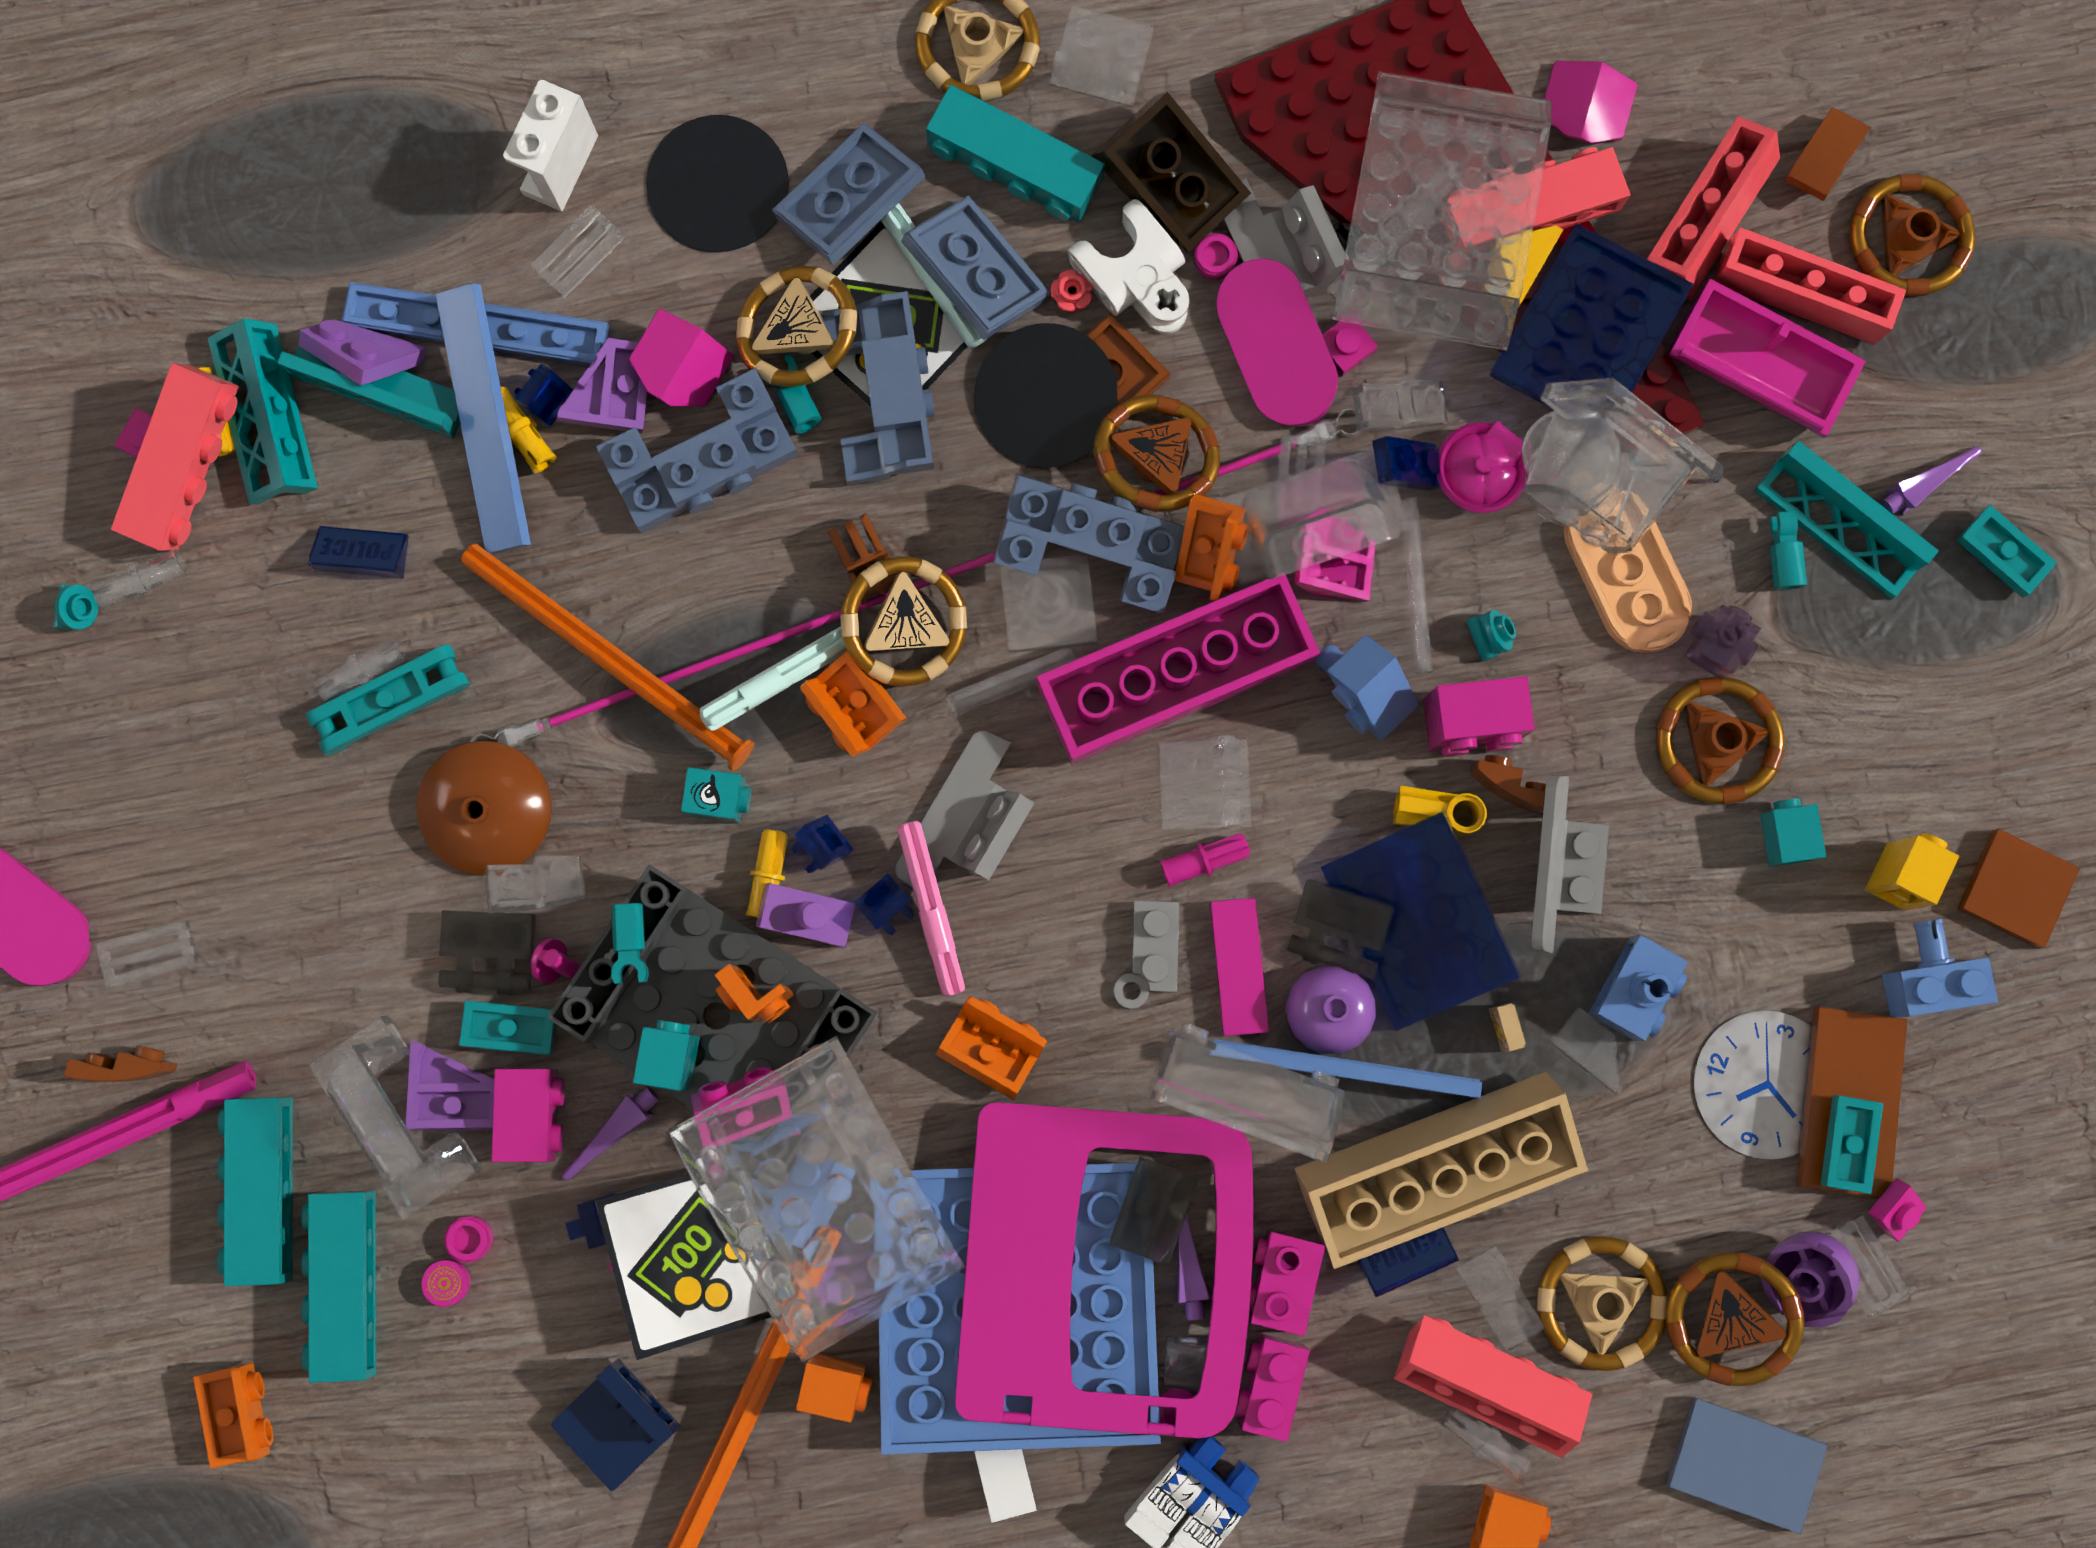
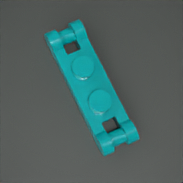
M440 646L309 711L305 717L311 729L316 728L322 739L318 744L324 756L339 753L350 744L447 696L455 695L467 689L470 683L465 673L459 672L454 663L457 657L452 646ZM438 669L442 680L431 685L425 673ZM342 715L347 727L337 731L333 720Z

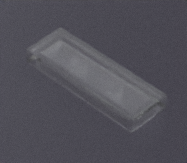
M1063 648L948 694L946 703L952 718L1036 685L1037 676L1075 660L1071 648Z

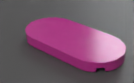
M1253 259L1236 266L1221 283L1217 295V313L1256 406L1264 416L1284 426L1302 427L1318 421L1327 413L1335 399L1339 377L1335 363L1299 280L1288 267L1271 259Z
M0 847V967L16 980L29 985L49 986L69 980L82 969L90 955L91 941H89L90 934L88 931L90 926L87 917L74 903Z

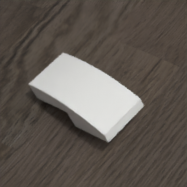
M1022 1449L974 1451L992 1523L1037 1511Z

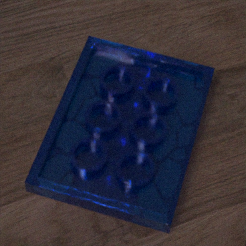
M1576 223L1489 376L1607 438L1694 284Z
M1445 811L1321 866L1395 1031L1521 977L1520 971Z

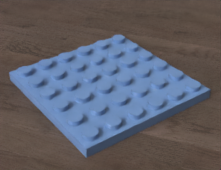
M1149 1162L1086 1165L1076 1225L1070 1305L1072 1382L1080 1390L1159 1396ZM974 1168L875 1171L881 1455L1161 1444L1160 1435L978 1422L964 1419L956 1409L955 1396ZM1005 1395L1003 1411L1031 1413L1032 1397ZM1149 1406L1148 1422L1160 1423L1159 1406Z

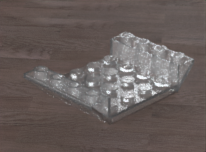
M1378 71L1332 320L1507 350L1523 290L1551 128V100Z

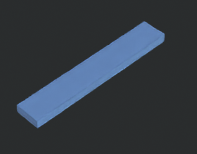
M349 282L341 322L381 334L445 344L436 295ZM484 303L494 352L589 367L609 335L610 326L607 322Z
M470 283L435 295L484 548L490 554H498L529 546L531 541L480 284Z
M1212 1039L1207 1045L1206 1058L1469 1098L1481 1097L1482 1082L1479 1079Z

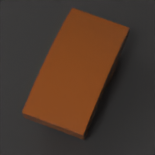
M1832 107L1799 156L1785 181L1801 189L1803 192L1824 201L1841 177L1848 162L1864 141L1871 127Z
M1486 755L1485 760H1478L1471 765L1470 774L1493 794L1517 807L1543 815L1546 784L1526 782L1525 787H1521L1523 769L1511 766V759Z
M137 1045L135 1052H118L116 1058L88 1052L86 1059H68L64 1077L87 1081L112 1082L147 1080L175 1072L178 1063L163 1060L164 1051Z

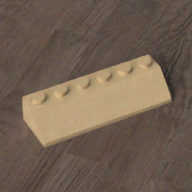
M1545 1071L1483 1095L1480 1098H1475L1296 1167L1294 1170L1306 1206L1322 1244L1325 1245V1251L1333 1269H1337L1588 1171L1566 1093Z

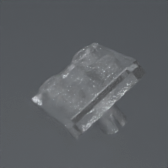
M1088 554L1042 559L1037 576L1000 565L1009 653L1097 644Z

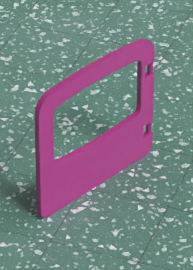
M1002 1102L990 1103L984 1106L980 1111L977 1124L955 1396L958 1413L964 1419L978 1422L1186 1438L1212 1437L1223 1431L1233 1419L1237 1408L1246 1347L1252 1282V1150L1244 1133L1232 1123L1218 1119ZM1096 1148L1201 1155L1207 1157L1213 1164L1215 1185V1261L1211 1317L1200 1387L1196 1395L1191 1398L1084 1391L1078 1389L1072 1382L1070 1305L1076 1225L1088 1155ZM1005 1395L1032 1397L1031 1413L1003 1411ZM1149 1406L1175 1408V1423L1148 1422Z

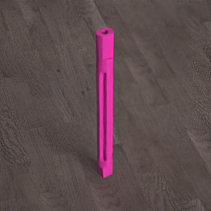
M245 1060L1 1167L0 1202L211 1110V1108L224 1103L226 1099H234L256 1089L254 1070Z

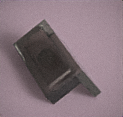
M1139 1157L1109 1245L1168 1266L1198 1180L1178 1169Z

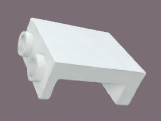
M539 80L503 154L506 162L528 171L520 187L522 194L561 212L598 138L597 131L581 96L545 80Z

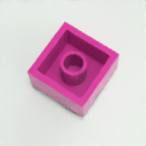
M1528 676L1438 685L1423 698L1429 751L1442 750L1443 757L1469 754V750L1486 745L1487 752L1514 749L1513 745L1523 743L1522 738L1535 730Z

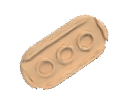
M1603 485L1592 488L1582 494L1567 512L1564 521L1566 546L1609 635L1619 645L1634 652L1653 653L1661 651L1678 641L1685 632L1692 612L1690 593L1646 503L1633 492L1618 489L1619 487Z

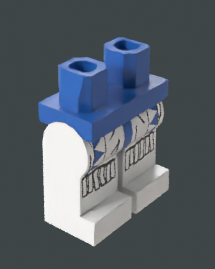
M1213 1436L1198 1438L1189 1448L1184 1444L1181 1446L1175 1457L1164 1467L1124 1514L1125 1525L1153 1548H1218L1234 1529L1240 1518L1251 1507L1248 1497L1252 1494L1259 1481V1475L1239 1459L1224 1478L1212 1467L1226 1451V1448Z

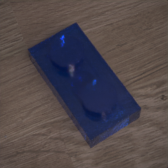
M1390 436L1372 441L1379 484L1426 491L1440 488L1436 475L1440 473L1439 453L1436 444Z

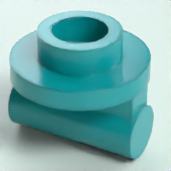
M60 584L55 600L53 628L71 631L72 629H85L92 625L98 615V601L94 593L82 585Z
M1493 609L1485 614L1466 620L1482 662L1499 656L1498 654L1512 649L1513 639L1516 638V630L1512 620L1506 614L1502 615L1499 611Z

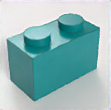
M657 1020L656 1028L643 1027L633 1083L677 1091L690 1090L700 1036L689 1034L690 1025Z

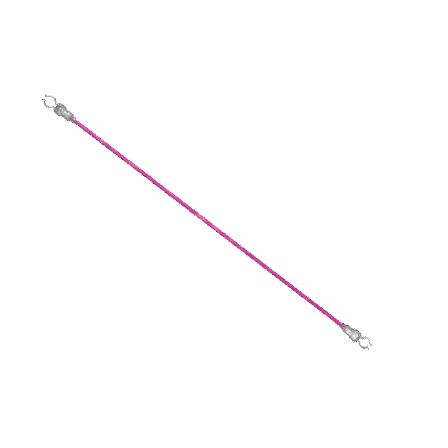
M1354 409L1343 410L1338 415L1336 422H1332L1331 419L1319 420L1312 423L1308 429L1294 433L1289 439L1282 441V444L1221 466L1217 477L1283 452H1300L1313 446H1326L1337 438V434L1344 437H1353L1359 433L1363 425H1368L1369 421H1363L1360 429L1355 433H1346L1342 430L1336 432L1334 426L1342 414L1352 413L1360 416L1364 411L1363 409L1359 413ZM1199 475L1179 482L1177 492L1186 489ZM1162 489L1152 492L1160 495H1168ZM996 551L946 569L944 572L949 577H953L993 562ZM924 579L912 582L917 590L932 585V583ZM885 592L882 596L877 595L867 599L868 602L863 605L860 602L858 612L884 603L888 592ZM841 609L661 676L659 679L668 684L840 619ZM629 688L552 718L532 719L522 724L511 723L496 731L494 738L485 734H479L473 737L470 742H475L481 737H489L492 740L498 739L499 743L519 749L526 742L539 738L546 731L552 730L553 726L638 694Z

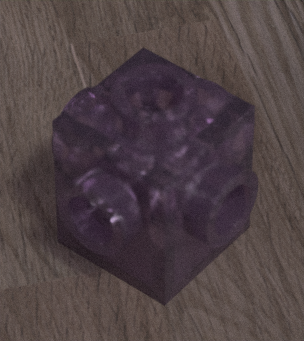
M1721 605L1710 614L1704 611L1690 631V634L1695 636V639L1684 657L1714 676L1724 679L1733 674L1739 664L1744 667L1753 657L1759 646L1758 643L1754 642V639L1761 628L1751 622L1752 617L1747 612L1736 606L1730 605L1726 607Z

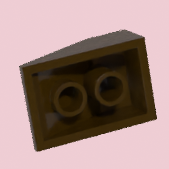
M1168 92L1153 97L1091 155L1105 164L1104 171L1118 188L1131 200H1139L1186 253L1190 252L1251 194Z

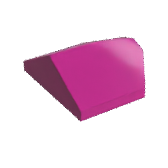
M1555 60L1539 118L1544 122L1548 121L1564 136L1585 143L1595 144L1611 140L1614 142L1621 141L1625 133L1638 84L1604 62Z
M659 308L628 360L638 374L646 391L669 406L704 407L733 360L734 355L701 328Z
M1319 513L1300 525L1294 583L1313 596L1361 602L1369 601L1376 543L1371 538L1362 536L1342 518Z

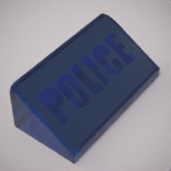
M319 526L309 555L308 565L317 571L404 579L409 535Z
M1444 1227L1357 1260V1264L1374 1296L1378 1297L1459 1261Z

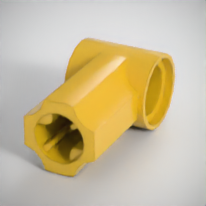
M1401 785L1398 787L1393 809L1394 825L1413 828L1424 826L1425 830H1427L1426 825L1428 821L1448 825L1449 833L1454 837H1465L1479 830L1484 825L1487 817L1486 806L1476 795L1470 793L1458 795ZM1456 804L1465 805L1471 810L1473 820L1469 827H1463L1455 822L1453 809Z

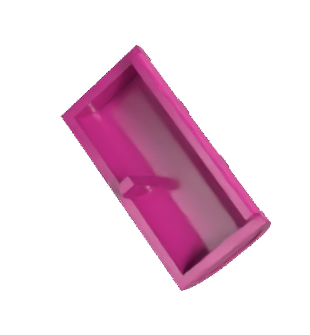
M1712 279L1707 281L1698 294L1667 353V356L1690 366L1716 380V382L1741 393L1765 408L1809 429L1822 438L1827 437L1866 363V360Z

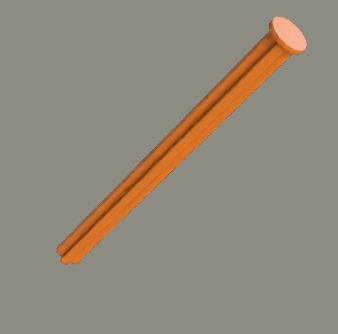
M471 544L462 554L461 561L467 568L729 762L728 768L730 770H737L749 757L755 744L752 740L749 739L744 742L724 726L710 731L700 718V708L481 546Z
M820 1224L817 1227L667 1548H697L842 1240V1234L838 1230L828 1225Z

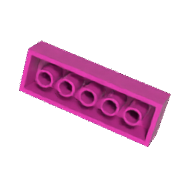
M1283 572L1036 677V686L1071 765H1074L1314 663L1321 653L1289 581Z

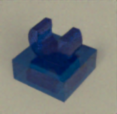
M540 364L537 369H530L528 374L531 377L523 388L517 387L515 389L516 397L514 399L539 421L551 427L557 419L558 410L564 405L573 389L552 369Z
M828 814L805 824L794 835L799 841L794 843L791 848L793 854L805 849L813 859L812 863L805 868L807 873L818 869H825L843 860L854 850Z
M889 874L885 875L854 902L876 930L882 927L890 935H893L896 931L889 923V919L898 911L902 912L909 920L914 917L912 909L907 905L911 899Z
M615 1194L577 1205L580 1218L565 1223L570 1241L585 1236L589 1249L606 1245L595 1201Z

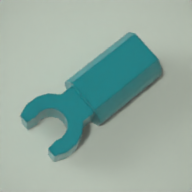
M789 354L784 355L788 366L787 371L798 370L793 357ZM771 385L778 389L776 395L797 434H803L821 424L822 417L805 385L799 387Z
M1796 511L1778 512L1777 516L1770 517V531L1774 539V545L1770 547L1774 590L1776 591L1800 589L1807 585L1803 543L1797 541L1798 521Z
M643 904L611 905L613 952H618V960L613 964L611 978L614 984H623L622 973L624 968L633 965L638 971V982L647 983L649 977L648 967L640 959V951L645 950Z

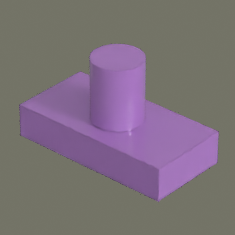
M766 883L755 927L845 947L855 903Z

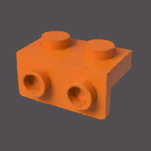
M1194 494L1189 503L1174 581L1211 591L1210 601L1221 599L1227 590H1234L1240 571V566L1234 564L1237 550L1242 551L1249 530V525L1243 523L1246 508Z
M848 651L843 653L816 678L806 680L800 686L801 691L806 696L805 700L810 710L823 718L832 730V737L835 743L852 757L872 750L907 720L881 683L862 671L853 661Z
M728 964L715 974V977L721 983L715 989L719 997L731 1011L735 1010L738 1013L741 1010L747 1020L754 1022L762 1020L763 1022L767 1021L769 1024L790 1008L787 1000L794 994L787 986L779 984L762 997L741 968Z
M968 996L935 1055L1014 1100L1045 1047L1047 1040L1040 1036L1038 1031L1031 1025L1023 1022L1017 1023L1000 1013V1010L993 1003Z
M250 1362L193 1377L210 1469L243 1461L251 1462L271 1453L269 1446L273 1444V1429L270 1420L264 1418L261 1399L264 1398L265 1394L264 1382L260 1372H255L254 1363Z

